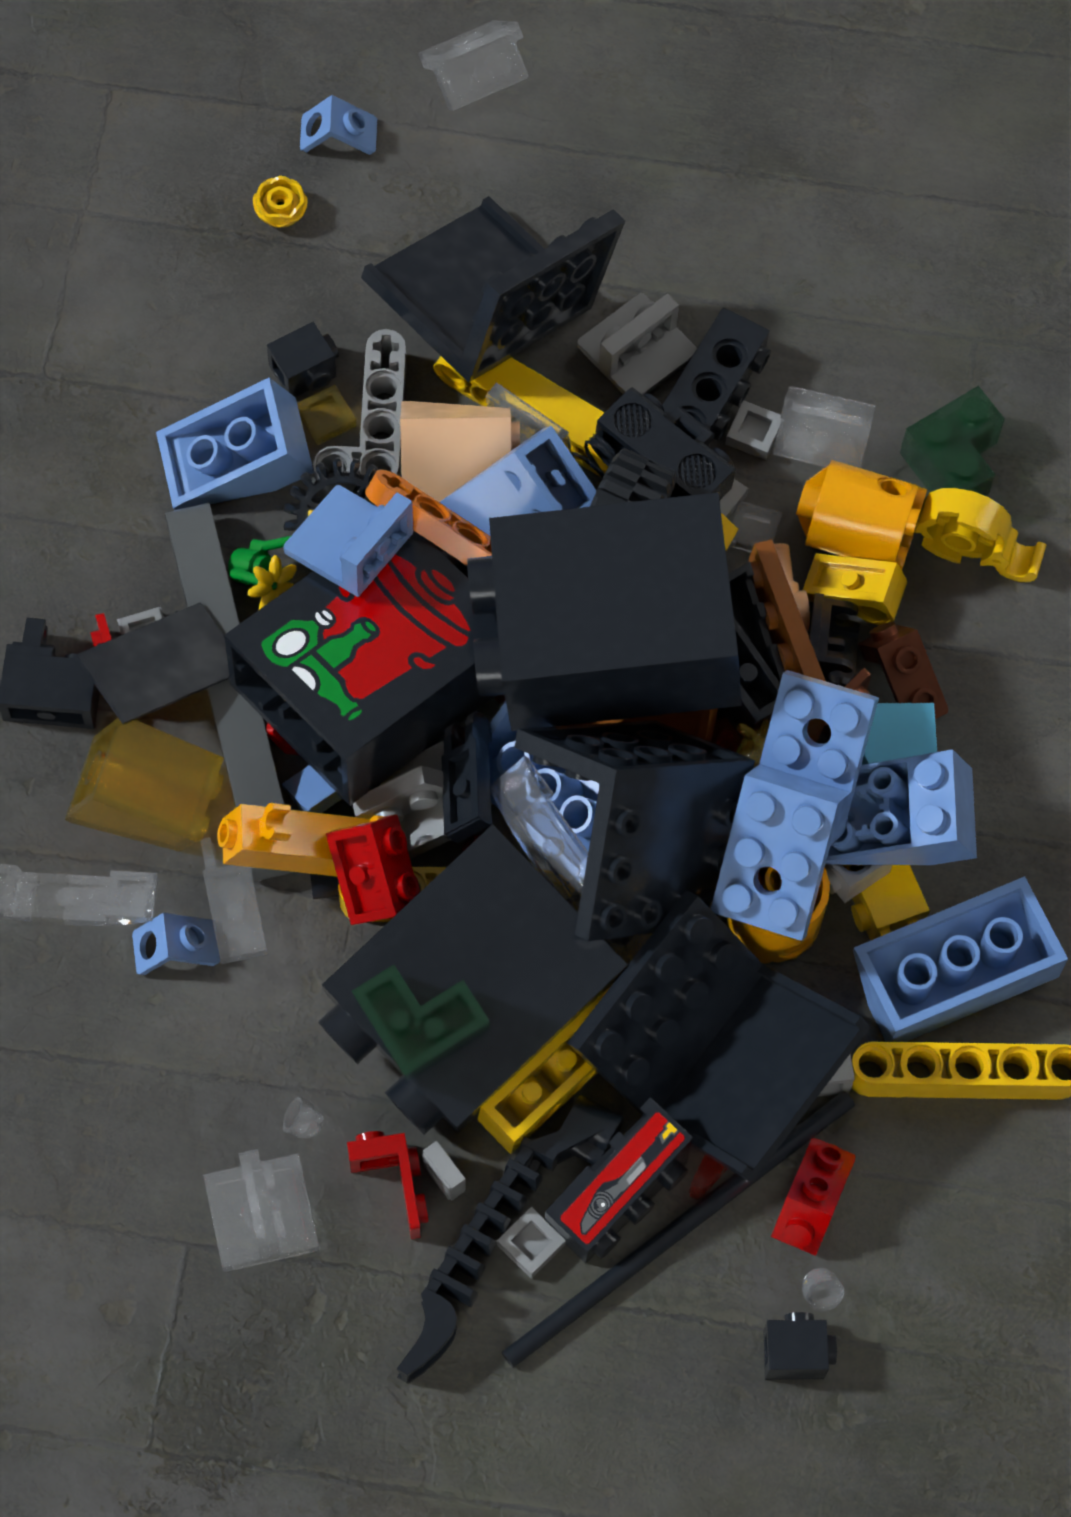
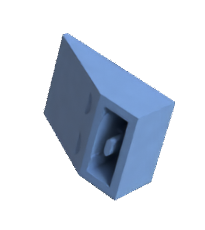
M549 426L534 434L445 497L440 503L490 535L489 518L590 507L596 494V489L554 428Z
M953 749L861 765L844 833L830 846L826 864L936 865L977 858L972 767Z

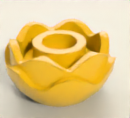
M285 176L267 179L260 184L257 193L253 195V207L257 216L272 227L284 228L295 224L303 217L307 209L308 198L301 185L296 180ZM278 202L284 203L283 205H277Z

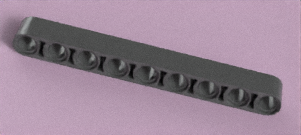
M204 503L165 512L187 608L201 602L223 635L239 625V620L210 504ZM230 679L207 688L235 808L240 804L264 807L269 803L284 804L263 717L230 685ZM250 867L254 882L296 873Z

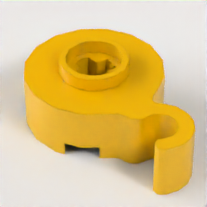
M940 488L929 492L924 499L915 528V533H921L924 537L921 545L936 556L959 564L962 556L981 558L980 566H994L999 574L1017 582H1032L1037 578L1046 549V544L1043 542H1037L1035 546L1019 544L1016 541L1018 531L1012 527L1011 515L1002 505L987 496L958 488Z

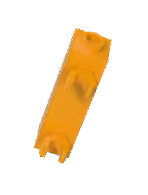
M269 803L266 807L240 804L222 819L218 828L217 838L219 846L223 848V864L337 877L325 833L339 828L372 822L385 816L374 815L371 819L291 810V805Z

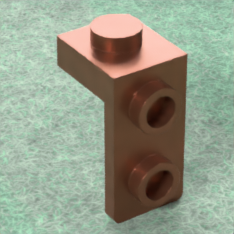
M888 622L872 629L869 632L871 637L858 643L864 660L881 664L896 703H934L935 719L948 713L949 708L917 629L896 625L895 622Z

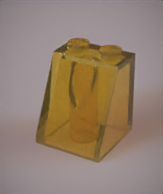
M117 718L93 737L65 820L73 824L181 852L195 842H200L208 829L210 817L205 815L209 801L217 797L222 787L224 775L220 774L219 771L224 758L137 720L123 725L119 718Z

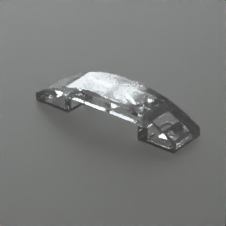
M523 756L490 785L491 792L510 830L533 865L578 912L588 851L551 801L550 797L554 795L553 791L527 756Z
M0 864V917L27 922L76 926H114L153 921L159 876L157 873L110 870V877L22 872L18 865Z

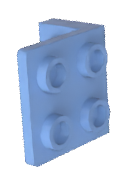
M336 485L286 541L284 553L359 597L413 534L412 501L396 493L385 506L380 505L377 507L341 485Z

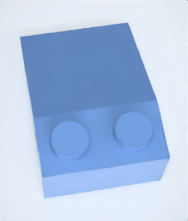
M271 378L258 382L156 432L171 502L175 510L204 503L215 504L277 491L300 480L304 472L314 473L296 397Z

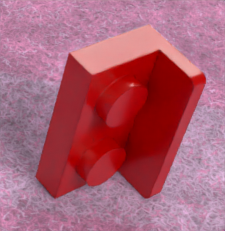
M397 814L325 833L351 925L392 918L419 894V882L413 872L407 850L406 835L401 828Z

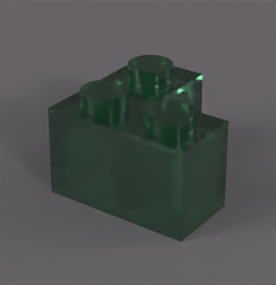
M978 385L906 428L900 454L930 492L940 488H958L974 491L988 497L995 473L980 453L997 444L1005 418Z
M395 965L390 966L352 990L355 1000L406 1081L490 1028L489 1019L464 980L422 1006L419 1005Z

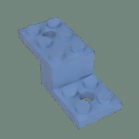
M789 670L782 674L760 764L744 777L711 910L715 914L800 941L807 936L829 848L844 833L879 697ZM811 719H822L829 725L831 729L829 742L819 744L809 737L807 726ZM771 867L780 874L782 884L779 890L768 891L762 887L758 879L760 868Z

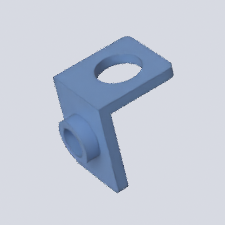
M331 95L303 114L301 119L300 150L307 153L328 138L333 137L371 155L376 151L377 118ZM321 115L320 128L316 134L311 136L313 123Z
M162 913L133 931L136 972L139 975H146L170 960L215 966L220 962L216 924L211 919ZM154 933L156 949L153 956L149 959L146 955V942L150 934Z

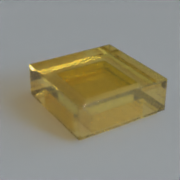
M336 385L297 403L300 417L317 445L357 426L354 414Z

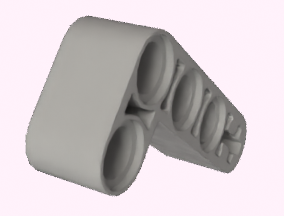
M390 329L378 330L372 333L366 343L360 446H330L320 450L313 462L314 478L316 480L319 479L316 465L323 462L328 471H334L333 460L338 457L342 458L344 471H350L352 460L357 458L360 459L358 473L365 475L369 466L374 464L377 466V470H387L400 476L401 401H405L406 346L405 340L396 331ZM385 356L390 357L389 369L381 368V363ZM387 393L392 395L393 397L386 400L377 399L375 396H377L378 394ZM382 432L391 435L389 438L383 440L375 439L372 437L373 435ZM336 483L321 489L318 494L324 499L336 485H341L351 492L356 485ZM365 496L364 499H365L366 501L370 502L371 504H373V503L367 498V496Z

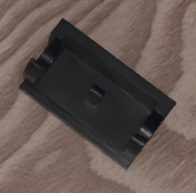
M815 593L808 636L825 681L845 687L855 677L860 623L851 620H840L836 618V615L840 613H845L849 616L858 615V606L850 601L824 598V594Z

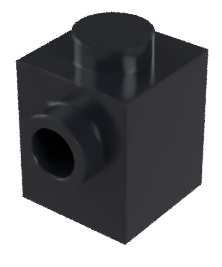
M314 321L267 344L269 367L280 385L294 397L309 390H320L336 377L335 359L339 357L338 349L328 333L325 335L320 333Z
M807 1312L786 1314L784 1316L785 1320H767L763 1330L765 1380L824 1379L829 1370V1365H836V1335H827V1320H814V1314Z

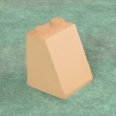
M401 401L402 478L438 502L508 454L511 449H515L520 445V421H511L510 408Z

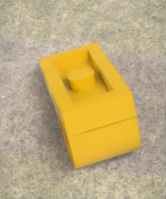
M815 553L803 590L807 592L808 601L810 602L814 601L815 593L824 594V598L850 601L858 606V615L856 616L871 624L882 625L894 622L907 585V579L896 562Z

